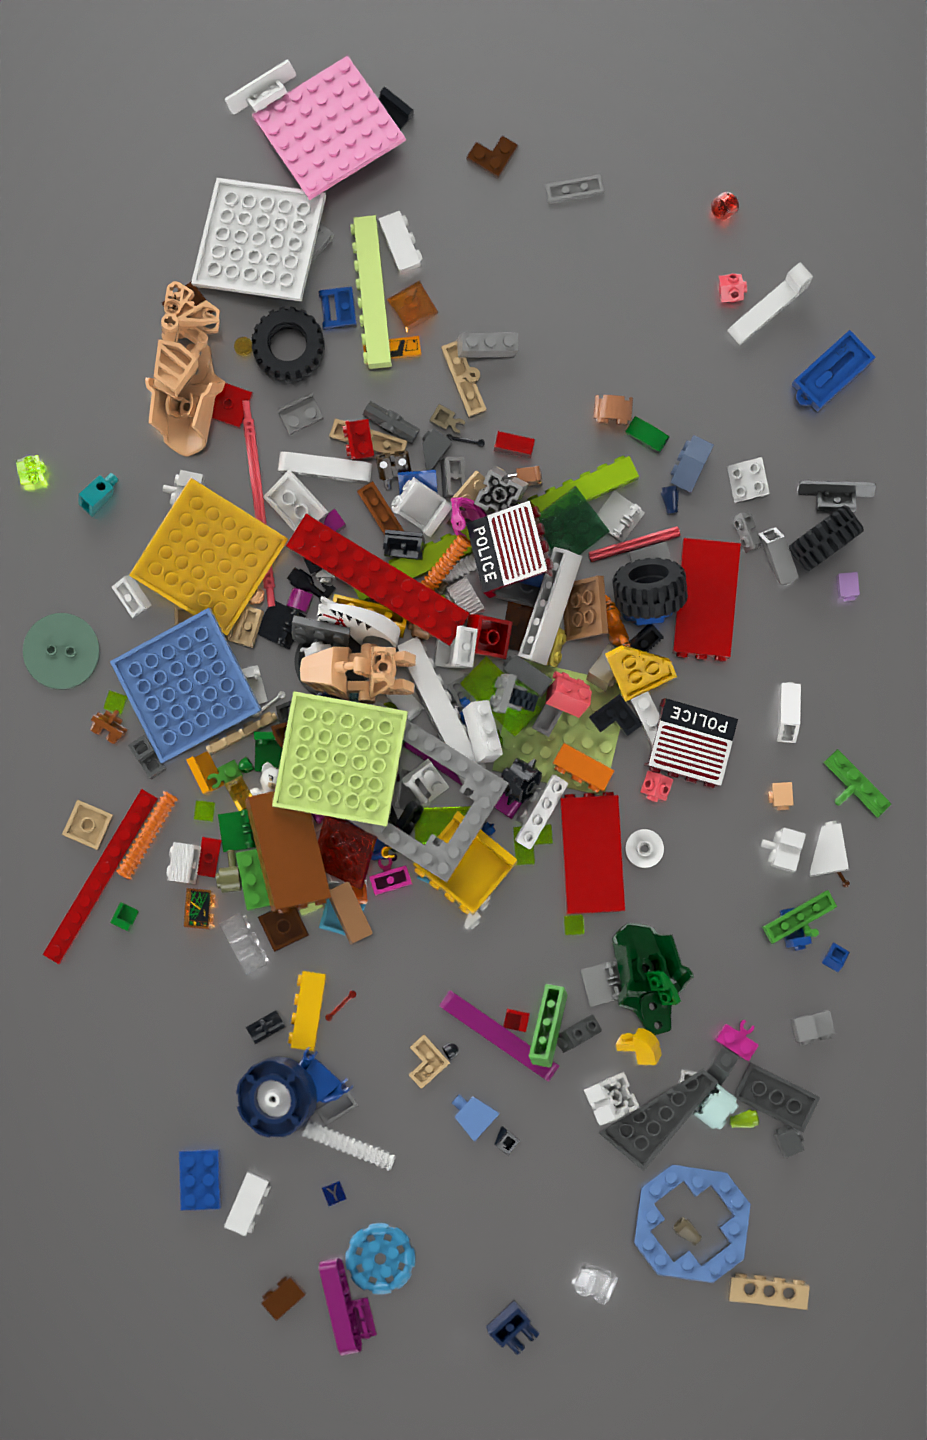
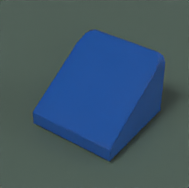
M833 942L822 963L839 972L850 952Z

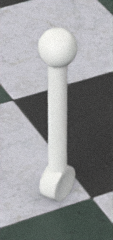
M280 691L277 697L261 708L262 711L254 714L252 717L258 718L259 714L279 699H284L286 696L285 692Z

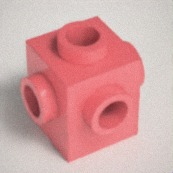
M733 273L719 276L721 302L744 300V293L747 292V282L743 281L742 274Z
M648 771L640 792L647 795L646 799L654 802H658V799L666 801L673 779L660 773Z

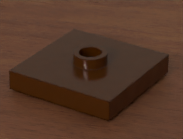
M296 907L289 908L290 912L278 914V911H269L258 917L274 952L309 936Z

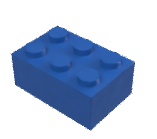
M220 1149L179 1151L181 1211L221 1209Z

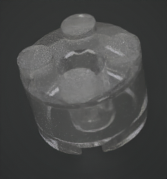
M583 1263L574 1287L577 1289V1294L584 1297L590 1295L595 1297L594 1300L596 1302L605 1304L606 1301H610L619 1278L616 1275L614 1278L610 1277L611 1272L591 1264L588 1268L586 1263Z

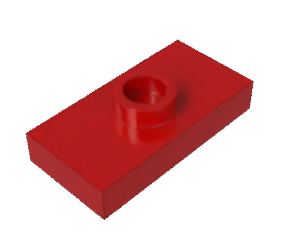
M202 837L197 875L216 877L222 842L220 839Z

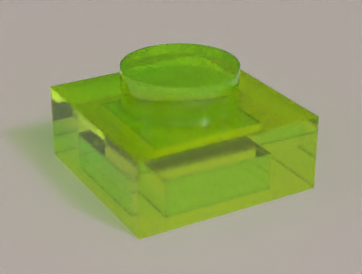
M196 800L194 820L213 822L215 802Z

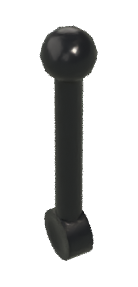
M452 434L446 435L450 440L477 444L479 447L485 445V441L482 439L476 441L455 437Z

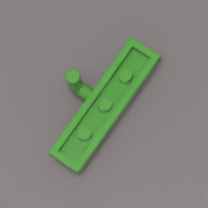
M838 749L824 762L848 787L835 799L836 805H841L854 793L877 818L891 805L886 797Z
M825 890L762 928L771 944L802 928L806 937H816L819 935V931L817 929H810L808 923L833 910L837 905L829 890Z

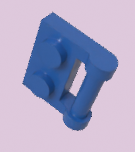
M352 286L318 291L322 302L323 329L356 325ZM330 296H334L337 320L332 321L329 305Z

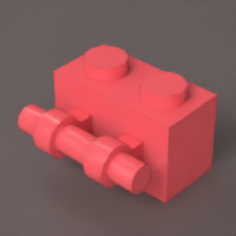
M555 671L553 674L555 680L547 689L545 704L580 718L591 703L592 691L589 690L590 685L585 684L581 679L576 680L569 677L567 673Z

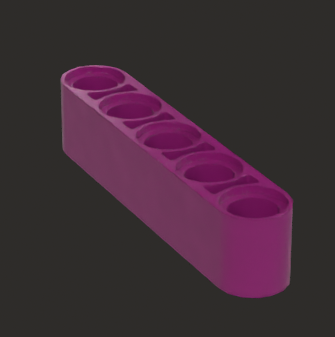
M340 1258L322 1261L319 1264V1272L338 1352L341 1356L359 1353L362 1351V1341L343 1262Z

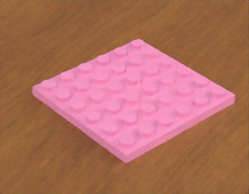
M348 56L289 91L281 99L273 101L265 109L252 114L254 120L309 200L406 141L405 136Z

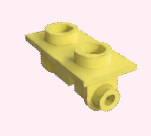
M561 628L558 629L547 662L548 666L557 667L561 662V650L566 642L565 631Z

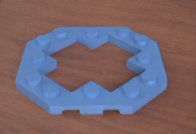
M671 1165L641 1188L634 1244L657 1275L714 1283L744 1260L751 1204L727 1173ZM682 1182L686 1184L695 1197L711 1186L734 1215L732 1219L719 1228L731 1244L703 1266H700L690 1251L673 1262L650 1232L665 1220L654 1203Z

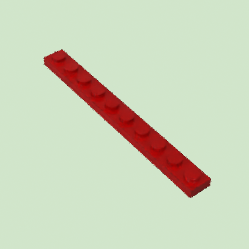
M143 789L140 790L42 955L60 965L158 801L157 797Z

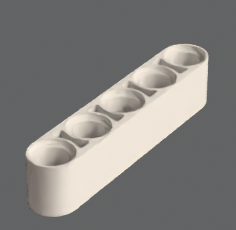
M280 452L278 472L286 473L291 470L294 475L368 484L371 480L373 464L340 458Z

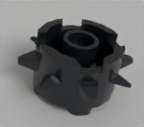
M516 758L510 768L506 767L502 772L501 777L509 783L504 791L505 796H508L507 805L512 804L514 801L524 804L533 796L531 791L535 784L539 786L542 778V773L538 771L537 767L535 768L536 759L527 763L520 758Z

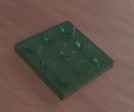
M576 486L540 512L539 520L545 529L543 537L552 551L554 547L580 555L610 532Z

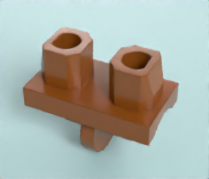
M106 710L104 715L98 712L91 719L93 723L90 730L98 735L102 733L103 729L108 730L109 734L106 739L112 744H115L124 736L128 729L121 725L123 720L118 717V710H115L113 713Z

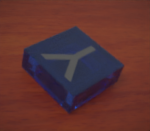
M340 1181L322 1188L328 1206L347 1199Z

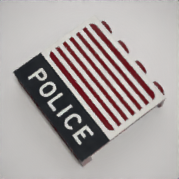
M531 501L466 523L482 591L488 598L496 596L495 590L543 573H547L550 577L553 576L552 569H554L551 558L548 557L547 552L550 549L547 541H544L543 534H545V529L539 520L541 513L538 506H535Z
M661 699L660 707L663 708L649 762L645 763L644 766L650 767L649 771L668 772L667 776L686 777L685 781L695 784L697 781L703 782V786L714 789L715 786H721L738 719L671 699Z

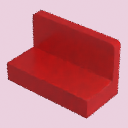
M498 431L494 451L531 459L535 439Z

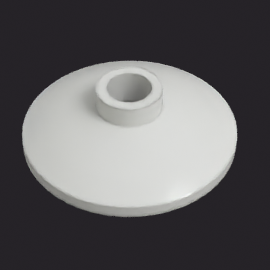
M648 829L638 830L631 834L626 842V855L630 862L638 867H652L661 860L664 853V844L661 837L654 831ZM643 845L648 847V851L645 853L641 851V846Z

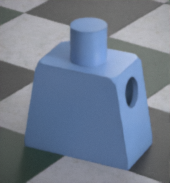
M458 1095L452 1102L460 1110L455 1118L474 1142L499 1115L497 1111L475 1097H472L467 1102L462 1096Z

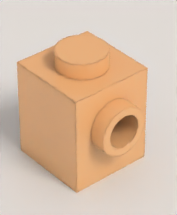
M792 782L771 784V792H768L769 803H772V807H777V811L789 810V806L794 805Z

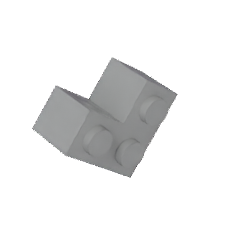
M830 1011L790 1019L795 1042H801V1045L815 1043L814 1039L818 1037L820 1041L830 1039L831 1034H835Z

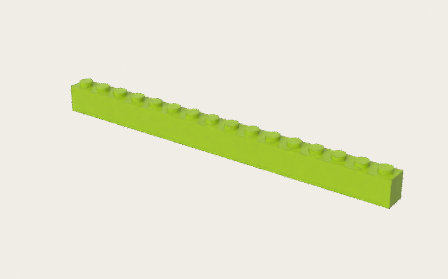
M624 455L614 459L615 463L607 465V463L597 467V471L592 473L590 471L584 472L579 475L580 478L577 480L569 479L563 482V486L557 489L554 486L545 490V494L539 497L538 494L529 497L527 500L538 506L540 510V523L638 480L639 475L630 456L626 458ZM465 526L461 533L470 540L467 526ZM449 533L440 538L441 541L426 543L422 560L393 558L388 563L416 580L432 571L431 568L435 566L436 562H439L440 557H443L442 554L446 553V549L450 548V544H454L453 541L457 539L456 534L451 535ZM472 546L467 547L468 550L464 552L463 556H460L461 559L473 553ZM354 588L359 600H371V598Z

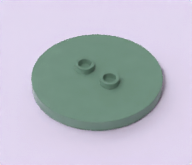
M54 613L38 620L28 631L23 644V659L27 670L35 680L52 689H70L85 682L95 671L100 656L99 641L94 630L80 617L68 613Z

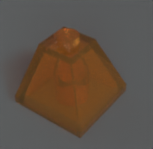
M420 281L387 299L406 332L439 313Z

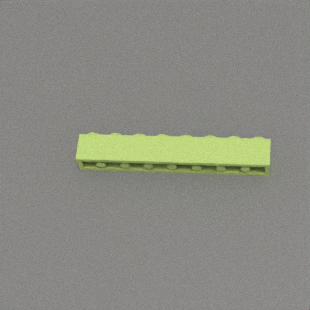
M376 215L353 217L354 224H350L351 235H355L356 242H352L353 254L357 253L354 267L355 272H359L356 286L357 290H361V297H358V306L363 310V315H360V325L365 329V333L361 334L362 345H366L367 352H363L364 364L368 363L369 369L392 367Z

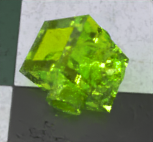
M38 455L26 456L16 460L17 472L22 486L44 481L43 473L46 472L44 461L40 462Z

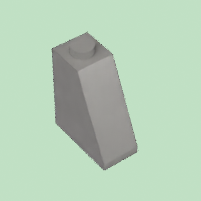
M776 527L760 533L759 537L777 581L781 585L793 583L799 576L785 536Z

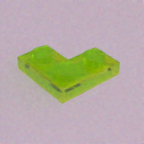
M551 824L543 827L531 849L515 841L522 826L513 827L515 858L518 860L516 866L535 864L534 845L553 844Z

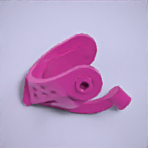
M463 497L451 498V523L456 536L460 534L466 537V535L461 533V530L466 526L464 518L474 521L487 516V514L481 507L475 505L471 499Z

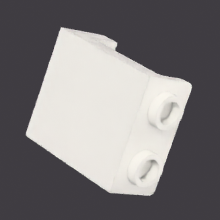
M413 477L411 481L408 480L405 483L404 491L401 495L394 498L391 508L394 513L401 515L431 537L452 509V504Z
M457 626L456 637L450 646L436 639L435 666L449 669L473 667L478 629Z

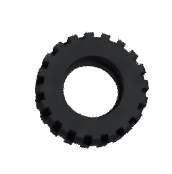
M285 306L279 307L278 311L273 309L269 311V315H263L260 318L261 322L256 324L255 332L252 334L251 339L252 351L259 368L267 376H272L280 382L281 380H286V383L296 379L298 382L303 380L302 377L312 375V371L314 369L317 370L320 366L319 362L323 360V352L325 350L323 333L312 315H308L305 310L301 309L299 311L296 310V307L291 306L290 309H285ZM287 328L300 331L306 340L304 353L299 358L291 361H283L276 358L270 347L272 337L278 331Z
M843 505L790 544L789 550L801 567L809 572L864 532V528L851 509Z
M645 558L644 560L638 559L635 562H629L625 566L620 567L612 579L615 605L621 613L628 617L656 619L664 615L668 616L682 608L688 599L686 572L681 565L675 561L672 562L670 559Z

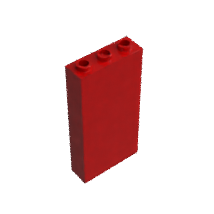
M683 538L680 565L686 572L688 599L684 606L676 612L672 654H676V657L688 658V655H693L695 659L707 660V657H713L714 661L726 662V659H730L741 543Z
M603 792V796H595V793H584L583 797H576L575 794H565L564 798H560L567 914L625 911L619 797L614 795V792Z

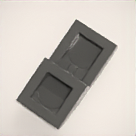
M145 735L128 745L150 779H153L167 769L163 763H160Z

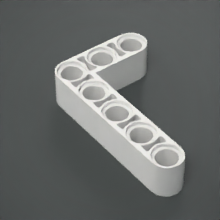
M801 262L788 272L785 281L727 330L728 333L739 345L743 344L809 287L813 279L812 274Z

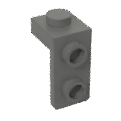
M590 1015L559 1033L557 1045L565 1053L600 1033L602 1029L594 1015Z

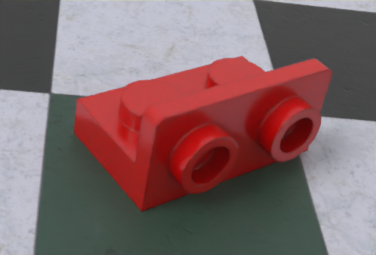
M368 419L351 422L346 420V426H342L344 438L348 437L349 444L346 445L347 456H351L352 460L375 457Z

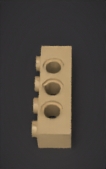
M735 1273V1276H730L728 1300L807 1310L810 1286L806 1285L803 1280H793V1283L786 1282L785 1278L774 1277V1281L766 1280V1276L755 1275L754 1278H747V1274ZM748 1283H752L755 1287L751 1294H747L744 1291V1287ZM769 1285L773 1286V1294L766 1296L764 1288ZM786 1288H792V1297L785 1298L783 1291Z

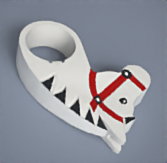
M321 597L322 603L318 607L317 621L349 627L350 636L360 645L369 643L380 647L397 648L401 630L392 620L371 610L338 604L325 597Z

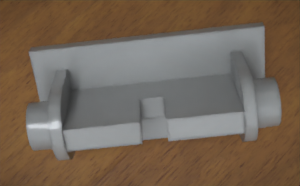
M749 511L741 512L733 517L734 526L738 531L740 543L745 553L761 548L760 544L762 542L758 531L751 532L750 530L756 527L752 514H749Z

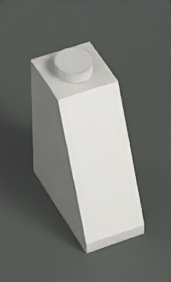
M793 682L781 684L777 742L796 743L800 727L801 684Z
M830 821L825 823L826 826L821 827L810 869L811 877L849 871L841 823L837 824V821Z

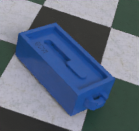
M849 330L793 381L792 386L797 390L796 399L798 403L802 406L811 405L818 412L864 371L876 357Z

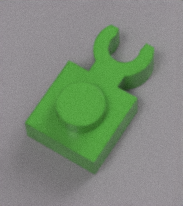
M234 759L218 767L217 771L219 774H210L207 780L211 778L216 779L217 783L212 786V789H216L222 781L227 786L242 778L243 774Z

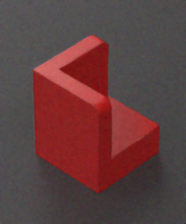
M507 1009L503 1027L526 1032L530 1013Z

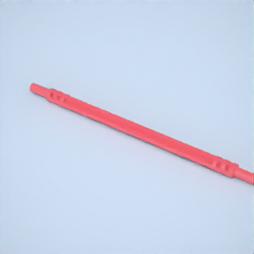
M246 400L242 401L244 420L242 421L255 518L267 525L254 419L251 416L250 401ZM271 566L263 578L268 607L275 606L273 589L275 584Z

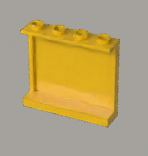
M457 811L438 838L448 844L465 816ZM480 829L448 882H445L415 862L413 866L416 868L414 872L422 878L426 876L433 888L443 890L445 892L444 896L453 903L455 900L460 904L459 909L466 915L469 913L474 915L516 865L518 860Z

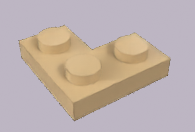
M425 1035L420 1037L410 1047L423 1062L409 1076L422 1089L450 1062Z

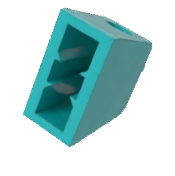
M110 473L105 479L99 475L78 494V504L93 517L113 496V486L119 481L113 473Z

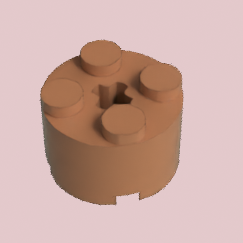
M595 395L593 418L597 419V423L608 424L609 420H614L618 425H627L628 421H632L633 398L629 397L628 401L625 400V396L603 395V399H599V395Z

